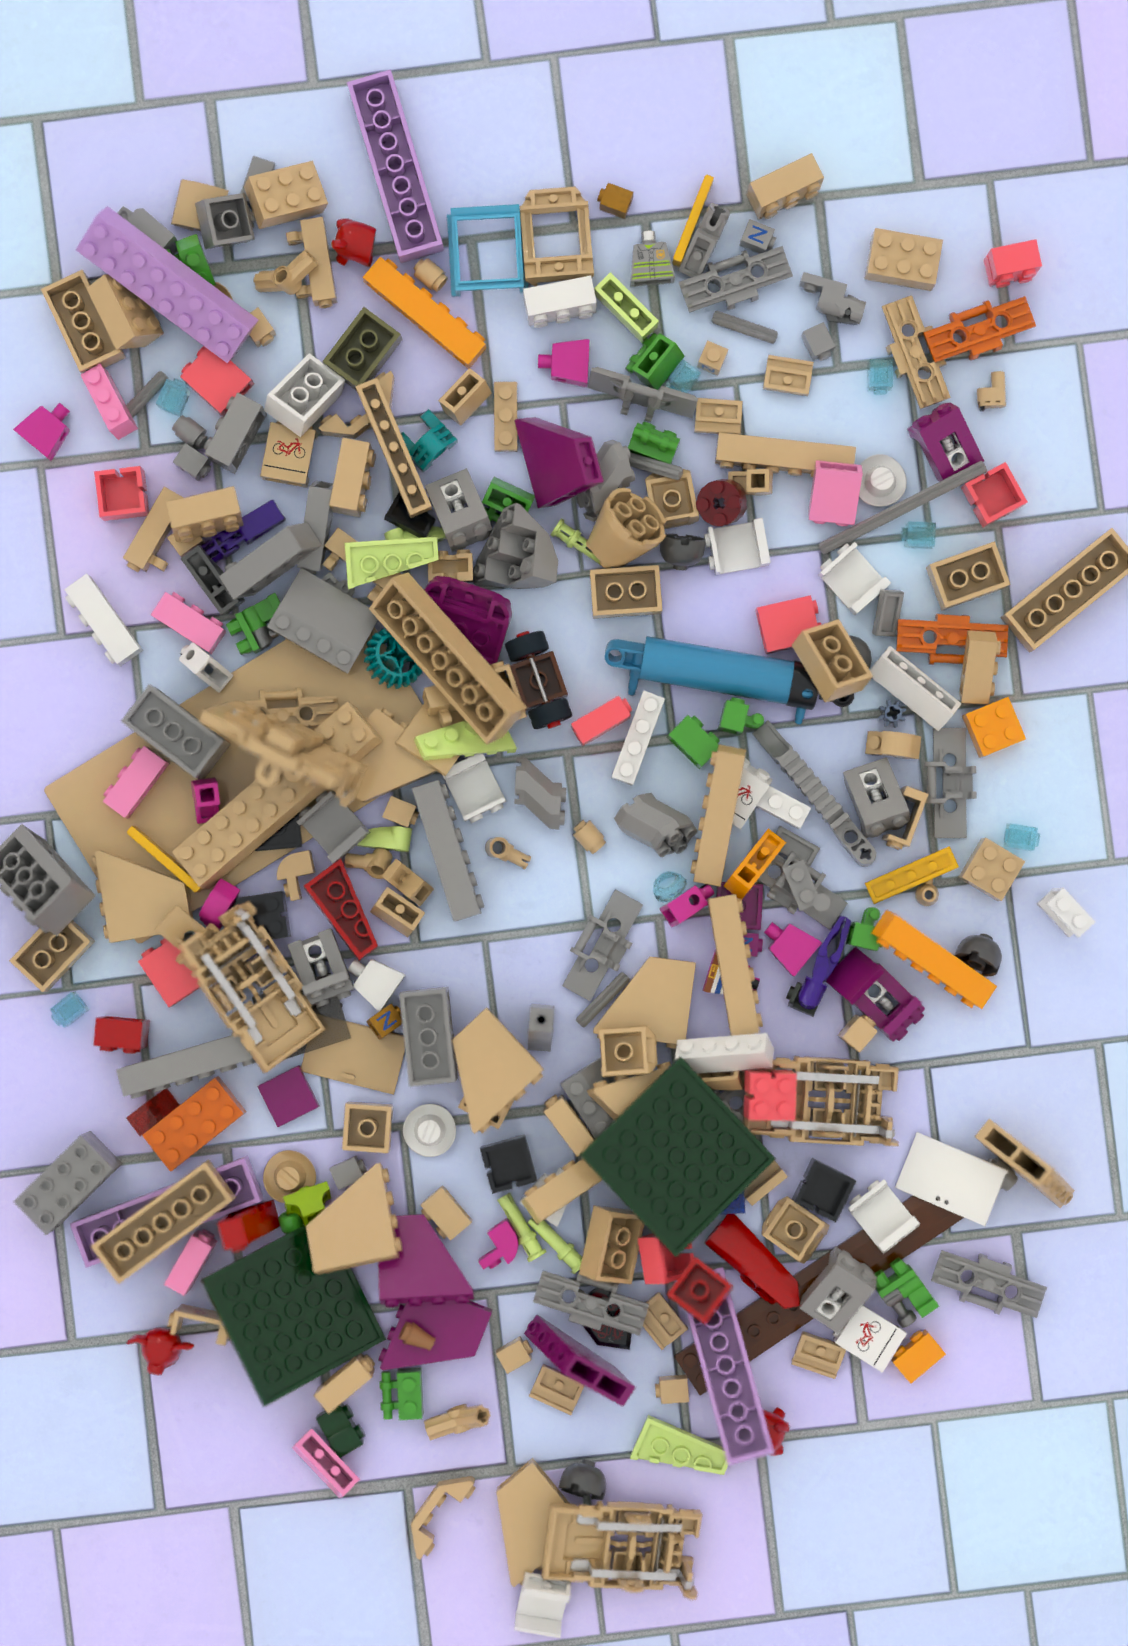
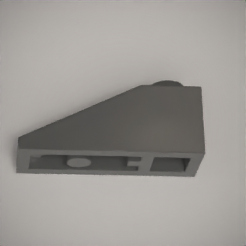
M200 545L181 558L220 615L230 613L246 601L244 598L233 600L219 577L224 572Z

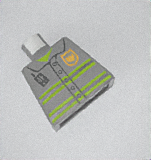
M655 231L642 232V244H636L633 247L631 287L674 283L675 274L666 242L656 243Z

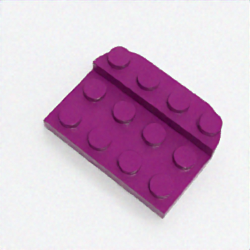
M435 576L426 585L424 591L488 664L491 665L498 662L512 618L510 600L504 598L499 593L451 577Z

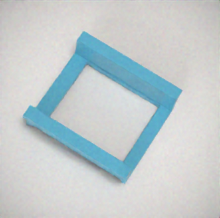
M519 204L450 208L451 214L447 215L451 296H461V291L519 288L520 293H523V289L529 288L528 282L525 281ZM514 218L518 278L461 281L457 221Z

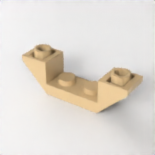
M389 371L387 374L385 372L381 373L376 378L391 409L395 378L393 373ZM336 413L334 416L328 415L320 422L321 426L318 428L325 436L356 439L370 428L371 424L367 414H364L363 416L358 415L350 421V426L347 427Z
M467 1476L437 1483L411 1522L416 1558L420 1560L423 1555L428 1556L435 1546L432 1543L435 1535L422 1527V1524L427 1526L433 1517L431 1512L434 1507H440L447 1497L444 1493H448L460 1503L464 1497L469 1499L476 1488L473 1486L475 1482L474 1477Z

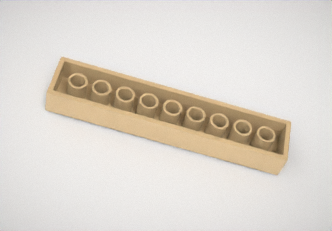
M348 701L313 730L324 736L322 743L334 747V752L342 751L347 757L357 762L383 741L357 708ZM272 766L264 772V776L267 779L272 773ZM283 769L277 782L272 786H262L256 779L174 849L172 853L196 884L201 888L209 890L220 878L228 874L327 788L320 784L309 787L306 785L307 779L305 778L298 782H291L284 776Z

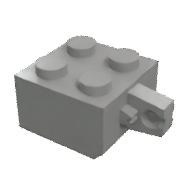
M245 193L203 199L195 203L205 249L246 243L255 239L253 222H256L253 211L250 210V206L248 207Z
M123 206L117 212V214L165 250L170 249L172 255L177 252L175 243L177 239L174 234L143 208L132 212Z

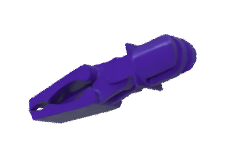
M270 500L243 516L244 526H240L238 530L233 532L221 531L217 535L212 536V539L201 545V547L217 563L238 551L242 543L251 544L283 523L286 518L277 507L275 501Z
M839 917L818 951L812 971V979L807 976L798 996L799 1003L804 1009H814L822 1000L827 989V985H824L823 982L827 981L837 966L849 931L851 920L847 917ZM845 922V926L840 933L839 947L828 958L827 947L832 939L839 934L840 927Z

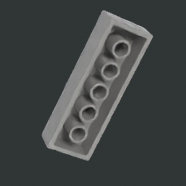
M437 780L412 788L453 921L481 914V908H484L481 894L476 895L474 886H477L474 872L469 873L467 864L471 863L467 850L462 851L460 845L461 842H464L460 828L455 829L453 823L454 820H457L452 806L448 807L446 799L450 798L447 786L445 784L441 785V782Z
M231 1035L117 1069L116 1072L123 1096L130 1095L131 1099L149 1094L148 1089L158 1092L171 1087L170 1083L175 1082L176 1086L193 1081L192 1077L196 1075L198 1079L214 1075V1070L220 1069L222 1073L237 1068L236 1064L242 1062L243 1066L256 1062L240 1041L241 1037H233Z

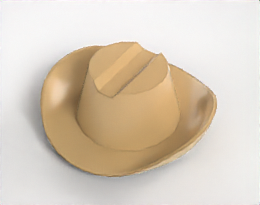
M291 1150L281 1151L275 1154L266 1164L263 1183L267 1193L274 1200L284 1203V1196L295 1193L302 1187L314 1186L316 1183V1172L311 1161L303 1154Z

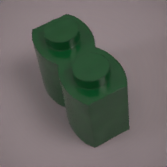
M343 1403L329 1414L325 1410L316 1417L321 1430L339 1458L364 1444L363 1437L366 1436L360 1424L355 1425L352 1417L354 1414L349 1405H344Z

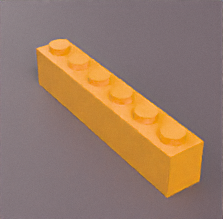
M379 257L363 276L364 283L466 368H471L486 350L485 338L477 331L472 333L466 328L468 326L467 323L457 316L455 319L450 315V309L442 302L437 304L431 299L433 297L432 294L422 287L420 290L415 286V280L407 273L402 275L396 270L398 267L388 258L385 261L382 257Z
M888 910L885 911L871 934L878 938L876 941L878 944L886 949L889 947L893 948L895 956L903 961L906 959L912 962L910 966L920 973L923 970L929 974L927 976L929 980L937 985L940 982L946 985L945 991L953 996L960 995L962 997L960 1001L970 1008L975 1005L983 1009L997 987L915 927Z

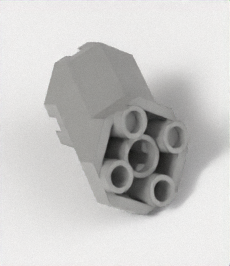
M615 440L604 442L596 454L604 482L576 495L579 507H584L587 511L583 515L592 522L597 520L606 498L614 490L629 487L630 482L635 481V474L629 462L631 458L630 451L627 446L622 447L621 443Z
M517 757V763H521V766H516L515 795L519 796V799H514V804L525 805L549 829L559 830V826L564 825L565 811H560L561 802L565 803L566 788H562V783H554L549 780L527 758Z
M652 793L637 795L633 798L635 803L630 806L628 803L624 804L614 818L623 833L654 849L660 857L674 852L676 854L683 852L687 848V843L698 832L688 816L658 801Z

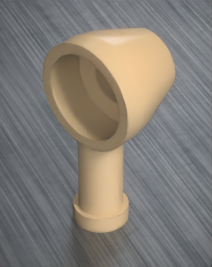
M933 879L924 882L916 889V900L923 906H931L938 900L939 892L933 885ZM928 890L932 892L930 899L925 898V892Z

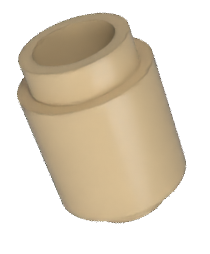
M429 258L426 260L420 259L414 267V276L430 290L434 289L438 292L448 280L445 272Z
M582 820L573 828L575 830L573 834L575 839L586 851H590L592 854L597 852L606 843L603 839V834L590 820L587 822Z

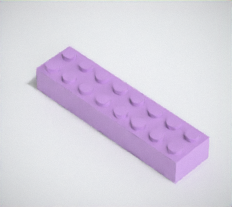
M391 69L347 82L400 264L444 251Z
M108 206L96 215L76 248V251L226 363L237 354L259 321Z
M248 1155L216 1167V1170L236 1198L203 1223L259 1203L264 1199ZM176 1183L71 1223L70 1226L86 1268L102 1262L91 1245Z
M723 1267L713 1270L727 1280ZM729 1294L706 1326L687 1312L728 1465L731 1466L774 1454L731 1294Z

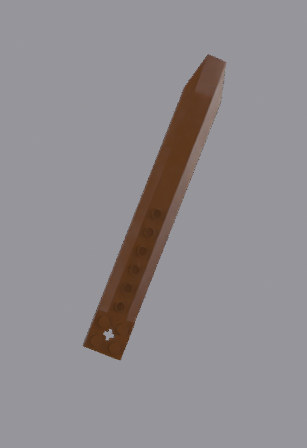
M911 1196L902 1204L917 1219L920 1226L885 1254L879 1250L863 1229L836 1247L847 1251L858 1262L868 1265L874 1271L873 1274L879 1270L884 1272L891 1267L890 1263L898 1257L904 1259L964 1217L918 1197ZM832 1250L793 1275L798 1281V1307L784 1309L777 1302L771 1304L760 1297L736 1313L749 1362L814 1319L800 1309L801 1297L827 1267ZM693 1342L675 1354L674 1357L698 1394L702 1395L708 1389L702 1367L700 1366L701 1363L696 1344Z

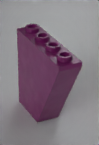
M536 417L514 420L538 508L556 506L604 482L592 437Z
M424 1214L396 1216L398 1228L394 1229L396 1237L401 1239L402 1251H399L400 1258L378 1262L379 1300L381 1305L394 1308L404 1303H408L409 1306H421L422 1302L443 1305L446 1301L464 1304L468 1303L469 1300H474L472 1287Z
M471 1300L464 1304H458L455 1301H446L443 1305H433L432 1302H422L421 1306H409L408 1303L405 1306L400 1304L396 1314V1318L399 1319L396 1327H391L387 1337L388 1340H391L388 1349L383 1347L378 1361L382 1362L380 1369L389 1370L474 1357L493 1309ZM406 1322H414L429 1335L435 1337V1342L430 1350L403 1344V1341L399 1339V1335Z
M536 1315L533 1321L529 1323L524 1334L562 1374L621 1406L625 1405L636 1387L615 1366L541 1316Z

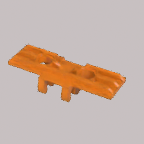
M1024 296L993 308L990 301L987 300L982 305L957 314L955 312L950 313L949 319L951 323L926 331L923 334L935 363L970 351L969 359L971 361L977 359L980 353L989 350L993 352L1001 350L1003 346L1001 339L1034 328L1036 323L1027 299ZM982 314L986 315L987 320L967 327L963 325L962 321ZM997 316L1006 318V327L1000 328L996 325L995 319ZM953 333L958 334L962 338V343H957L953 339Z
M936 614V621L898 619L896 651L929 653L928 663L930 665H934V662L963 664L964 655L936 653L937 646L942 645L965 648L967 631L995 632L997 641H1001L1000 654L996 655V657H1007L1009 625L970 623L969 615ZM930 630L934 632L933 643H926L924 641L923 634L925 631Z

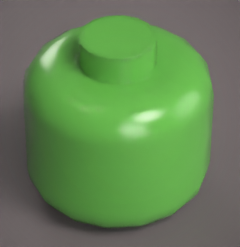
M285 1211L278 1217L281 1230L285 1234L303 1226L301 1217L296 1213L287 1214V1211Z

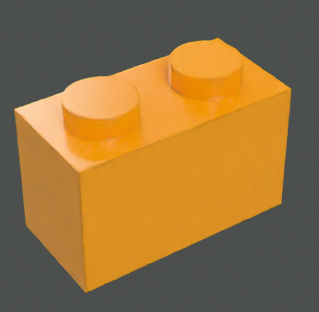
M926 1329L922 1332L921 1330L915 1332L910 1337L911 1341L905 1346L900 1345L891 1359L910 1384L946 1355Z

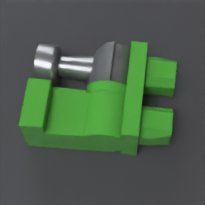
M276 593L235 614L236 618L226 624L231 636L242 631L246 636V639L236 643L241 655L251 652L256 654L269 647L272 640L280 636L267 628V623L270 622L281 603Z
M898 1257L890 1263L895 1272L887 1278L883 1270L874 1273L877 1277L876 1291L885 1304L892 1307L899 1315L897 1322L901 1328L911 1325L917 1319L914 1312L906 1310L902 1302L907 1297L922 1318L939 1307L911 1266L906 1264L901 1258Z

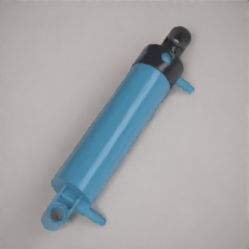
M646 636L645 644L613 639L607 643L605 650V661L607 664L613 667L630 669L628 694L631 696L635 695L639 679L796 707L795 723L799 725L802 724L806 709H814L817 696L819 695V700H823L801 661H789ZM618 650L621 654L614 656L610 651ZM854 693L830 702L839 707H846L853 702Z

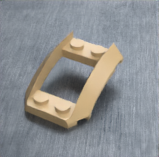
M576 187L529 190L523 205L520 206L525 281L533 286H537L539 282L565 281L586 276L593 277L594 269L588 201L584 200L581 192ZM577 211L580 255L535 258L532 214Z

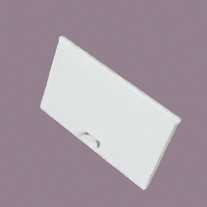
M916 1132L915 1139L895 1188L986 1226L1008 1170Z

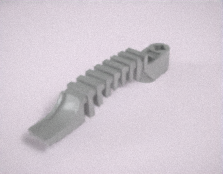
M769 720L766 721L764 725L752 733L776 764L780 763L781 770L784 773L787 772L788 778L791 781L794 780L795 786L801 788V793L808 797L810 804L815 805V810L818 814L821 813L823 815L822 819L830 825L835 836L856 863L863 867L872 865L876 857L874 847L852 822L848 813H844L842 806L835 801V797L832 794H829L826 786L821 784V780L814 775L812 769L807 767V763L801 760L797 751L793 750V747L778 733ZM848 832H853L856 834L857 840L854 843H848L845 841L844 835ZM862 850L865 853L870 852V860L860 858Z

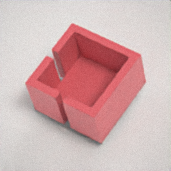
M1037 240L991 248L984 259L989 287L994 285L997 288L1010 285V281H1019V283L1032 281V278L1042 267Z
M1006 462L989 470L985 475L982 474L965 483L961 487L971 506L976 505L973 511L983 528L1023 507L1027 503Z
M141 466L119 468L120 473L124 477H120V474L115 469L94 471L99 517L102 520L110 521L148 515V496L144 492L147 491L145 471Z
M745 1070L744 1091L754 1096L752 1098L749 1095H744V1117L748 1120L795 1121L797 1074L791 1070H770V1072L767 1070Z
M653 1233L638 1238L645 1284H667L678 1280L694 1259L693 1253H680L677 1257H674ZM690 1243L685 1249H691L692 1243Z

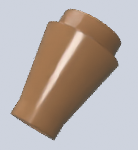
M406 1322L399 1335V1339L403 1341V1344L430 1350L435 1342V1337L429 1335L414 1322Z

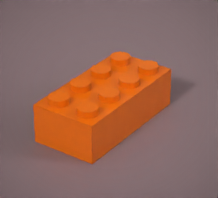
M217 1076L142 1136L171 1172L247 1111L221 1078Z

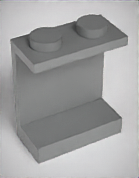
M325 791L316 798L318 803L312 808L308 806L299 814L300 819L297 823L305 827L327 852V858L332 863H335L340 858L342 859L371 832L348 806L343 807L340 805V798L335 796L336 793L334 791L329 793Z

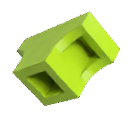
M327 1181L311 1187L305 1186L295 1193L284 1196V1206L287 1214L296 1213L301 1217L304 1226H307L325 1209L324 1205L331 1199V1193Z

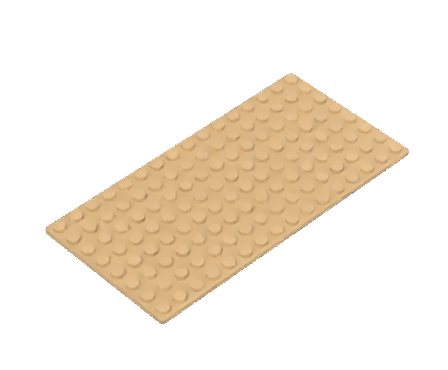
M374 627L348 674L286 639L233 671L232 674L234 676L220 693L209 686L181 703L180 706L200 720L202 711L236 700H259V690L272 692L301 688L302 697L337 695L338 709L348 701L357 708L366 720L375 708L381 711L384 707L394 715L393 721L397 724L404 722L408 725L421 708L422 703L411 685L405 688L401 686L399 689H395L394 685L391 688H387L386 682L379 685L378 677L371 679L373 671H366L370 664L364 662V658L367 656L364 654V650L368 648L367 642L372 639L375 633H378ZM385 644L380 646L379 654L386 652L387 647ZM296 699L266 701L267 709L297 707ZM302 707L300 709L299 715L301 719L309 720L312 717V710L309 707ZM213 730L231 744L205 777V779L215 777L217 780L220 811L256 780L255 773L261 758L240 748L235 740ZM135 732L49 784L44 789L45 794L97 879H99L98 871L94 870L92 864V857H95L94 851L107 852L180 880L127 834V831L131 826H136L182 866L172 851L205 824H197L194 799L192 797L191 781L199 779L194 778ZM143 746H146L170 764L130 818L127 819L103 802L105 799L103 795L110 785L114 786L119 780L117 776L124 766L129 767L133 759L131 757L139 747L142 749ZM268 765L265 771H267L271 767V765ZM355 796V799L348 807L354 813L375 799L365 803ZM316 798L306 807L312 808L318 803ZM301 825L302 844H304L313 837ZM296 848L266 851L254 850L222 879L236 886ZM215 885L209 890L203 888L200 892L196 893L188 887L192 912L204 905ZM153 936L137 938L135 941L143 943Z

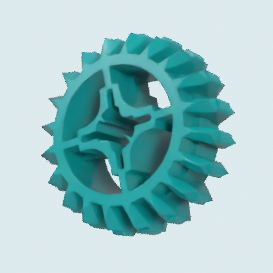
M385 628L380 630L379 634L375 633L372 639L367 642L368 648L364 650V654L367 656L364 658V662L370 665L366 668V671H373L371 679L378 677L379 685L386 682L387 688H391L393 685L395 689H399L401 686L405 688L410 683H414L417 677L422 674L421 668ZM387 643L386 652L379 654L380 646ZM409 662L408 672L402 673L403 664Z

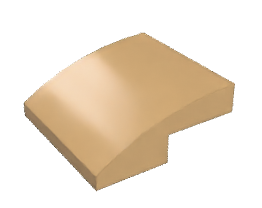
M182 179L171 224L192 231H201L195 203L203 199L228 196L229 190Z

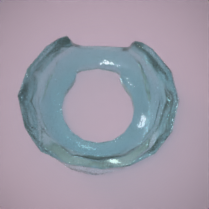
M672 871L661 874L653 883L655 898L659 902H669L675 899L685 890L687 880L681 874ZM676 876L671 885L664 888L659 887L660 883L665 879Z

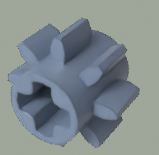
M887 700L886 708L883 706L878 708L880 711H883L878 719H884V727H887L889 723H893L894 728L898 727V720H906L902 717V713L906 711V708L901 709L899 707V700L895 704H891V701ZM890 708L892 711L897 712V715L894 716L895 720L887 716Z

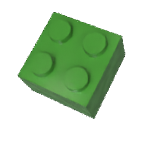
M687 715L668 734L667 738L700 769L712 757V752H717L720 740L711 731L707 734L702 729L704 724L696 716L691 718Z

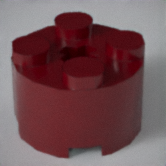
M720 479L709 482L698 494L696 509L703 520L711 525L724 526L734 523L743 517L747 509L746 491L739 483L732 479ZM724 498L725 500L723 502L725 506L721 507L719 504V499Z

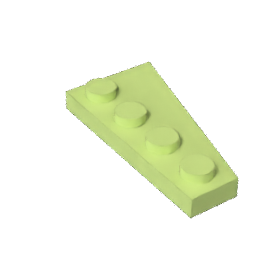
M437 537L344 543L348 589L439 560Z
M466 720L416 736L414 739L423 760L452 758L457 755L469 757L480 753L492 755L504 751L515 753L517 750L509 731L503 738L486 744Z
M650 1415L647 1416L630 1454V1459L634 1460L644 1459L649 1460L651 1463L673 1464L674 1467L694 1468V1470L721 1475L725 1474L728 1467L722 1446Z

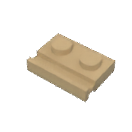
M768 355L763 389L808 396L814 362Z
M698 398L694 432L719 434L720 432L740 435L743 401Z
M660 1292L645 1302L649 1304L643 1327L661 1350L688 1330V1327Z
M802 1331L791 1364L836 1379V1374L846 1350L833 1341Z
M543 1364L529 1397L572 1415L584 1385L562 1374L560 1371Z

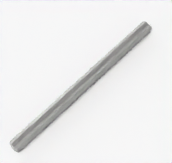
M979 461L819 543L818 546L821 553L825 555L986 473L987 468L984 462Z

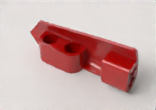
M729 1211L725 1218L714 1228L704 1244L741 1274V1280L765 1301L771 1304L777 1302L784 1309L798 1307V1281L732 1211Z

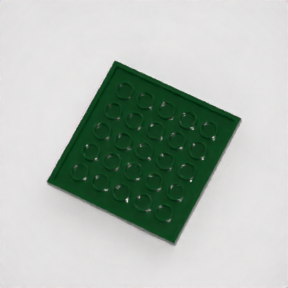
M678 1057L579 1154L674 1257H677L776 1159L682 1057Z
M304 1225L201 1279L262 1407L273 1403L386 1340L351 1268L320 1275L314 1273L307 1229Z

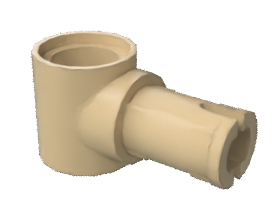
M502 837L491 838L485 845V851L490 857L499 858L505 862L508 860L522 867V869H526L528 866L526 862H530V855L514 849V846ZM496 841L502 845V851L499 854L494 853L492 849Z
M377 848L372 854L367 853L366 855L347 853L345 856V867L364 869L371 877L383 879L382 875L391 864L393 856L388 850L383 848Z

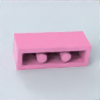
M101 364L81 374L108 430L118 440L138 429L110 373Z
M165 592L151 613V616L212 654L226 633L221 628L223 623L214 617H211L210 620L203 616L204 611L194 604L190 608L183 603L185 599L177 593L173 592L170 595Z
M143 746L142 749L139 747L131 757L133 759L129 767L124 766L117 776L119 778L114 786L110 785L103 795L105 796L103 802L127 819L130 818L170 764L146 746Z
M310 1429L292 1447L339 1498L343 1497L360 1480L313 1429Z

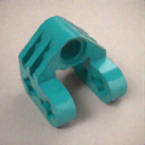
M429 409L420 418L430 430L416 444L404 432L401 433L412 461L423 473L432 466V462L446 449L450 450L458 443L457 438L451 434Z

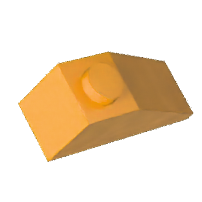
M768 828L723 887L732 894H736L737 898L742 900L787 842Z

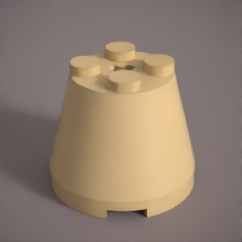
M618 488L606 498L589 539L586 541V546L599 559L602 567L606 569L611 567L620 568L654 549L663 541L666 536L663 525L666 521L659 508L648 497L641 498L631 493L629 488Z

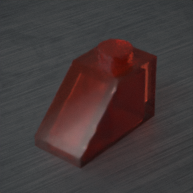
M167 1088L135 1110L126 1119L138 1135L142 1136L180 1106V1104Z

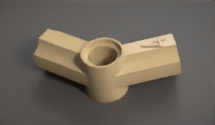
M305 249L287 267L279 266L275 270L260 271L258 274H255L253 280L255 289L258 292L284 291L289 295H293L301 288L302 279L319 263Z
M462 1404L447 1410V1413L424 1420V1424L431 1441L451 1433L459 1434L471 1428L483 1427L488 1424L491 1415L489 1409L482 1405L467 1407L466 1404Z

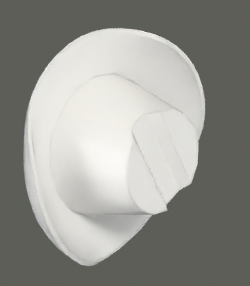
M877 454L866 458L860 464L862 465L863 474L859 497L862 501L872 506L882 507L891 505L902 497L906 489V475L902 466L895 459L887 455Z
M424 1104L415 1108L407 1116L403 1126V1136L407 1145L415 1153L426 1157H435L445 1153L452 1146L456 1136V1125L452 1115L442 1106Z

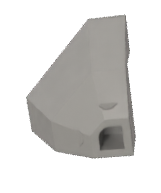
M514 503L505 507L500 514L474 566V584L529 589L543 588L556 583L558 558L550 536L520 504Z

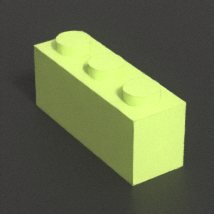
M611 272L594 288L595 297L641 343L658 327L659 320Z

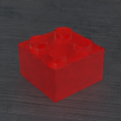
M112 1016L97 1017L93 1046H100V1051L118 1050V1048H123V1053L136 1054L141 1049L147 1048L150 1020Z
M694 1257L669 1290L667 1296L706 1326L734 1288L727 1280Z

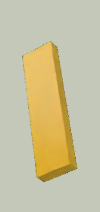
M706 174L704 176L675 251L672 263L677 267H680L712 187L714 177Z
M131 826L128 829L127 834L192 891L196 893L203 889L196 884L184 867L139 828Z
M950 846L870 880L865 885L873 903L876 904L959 868Z

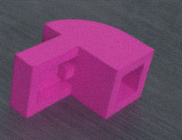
M215 777L191 781L197 824L206 823L219 812L220 799L218 783Z
M220 878L206 899L198 915L200 916L199 920L206 926L209 923L214 924L220 931L223 925L218 917L233 907L240 889Z
M506 1218L487 1232L496 1248L479 1258L478 1262L483 1270L487 1267L490 1269L496 1267L502 1262L500 1260L501 1257L509 1264L516 1256L518 1236L508 1218Z

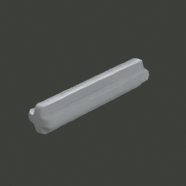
M715 311L712 318L713 324L772 344L775 343L778 332L720 311Z
M159 371L126 405L132 418L169 381V378L162 371Z
M630 452L631 458L629 462L631 467L674 480H680L683 475L682 467Z
M621 972L576 1018V1021L582 1027H586L630 981L629 977Z

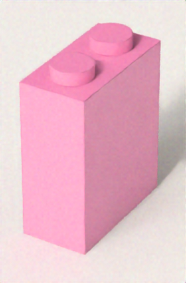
M816 460L808 509L809 520L817 524L830 522L839 526L855 525L863 474L862 465Z
M205 1229L202 1231L197 1230L190 1237L164 1285L183 1296L189 1292L218 1242L214 1239L215 1235Z

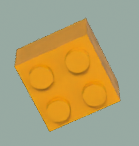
M1009 697L962 716L979 758L1026 739Z

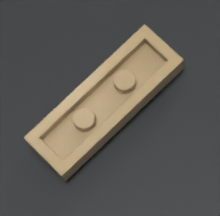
M494 382L495 452L517 451V429L514 421L517 419V382Z

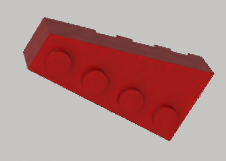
M340 858L306 883L304 890L356 959L360 961L374 951L378 945Z
M274 1199L227 1214L217 1223L225 1251L231 1249L232 1253L246 1249L249 1243L280 1227Z

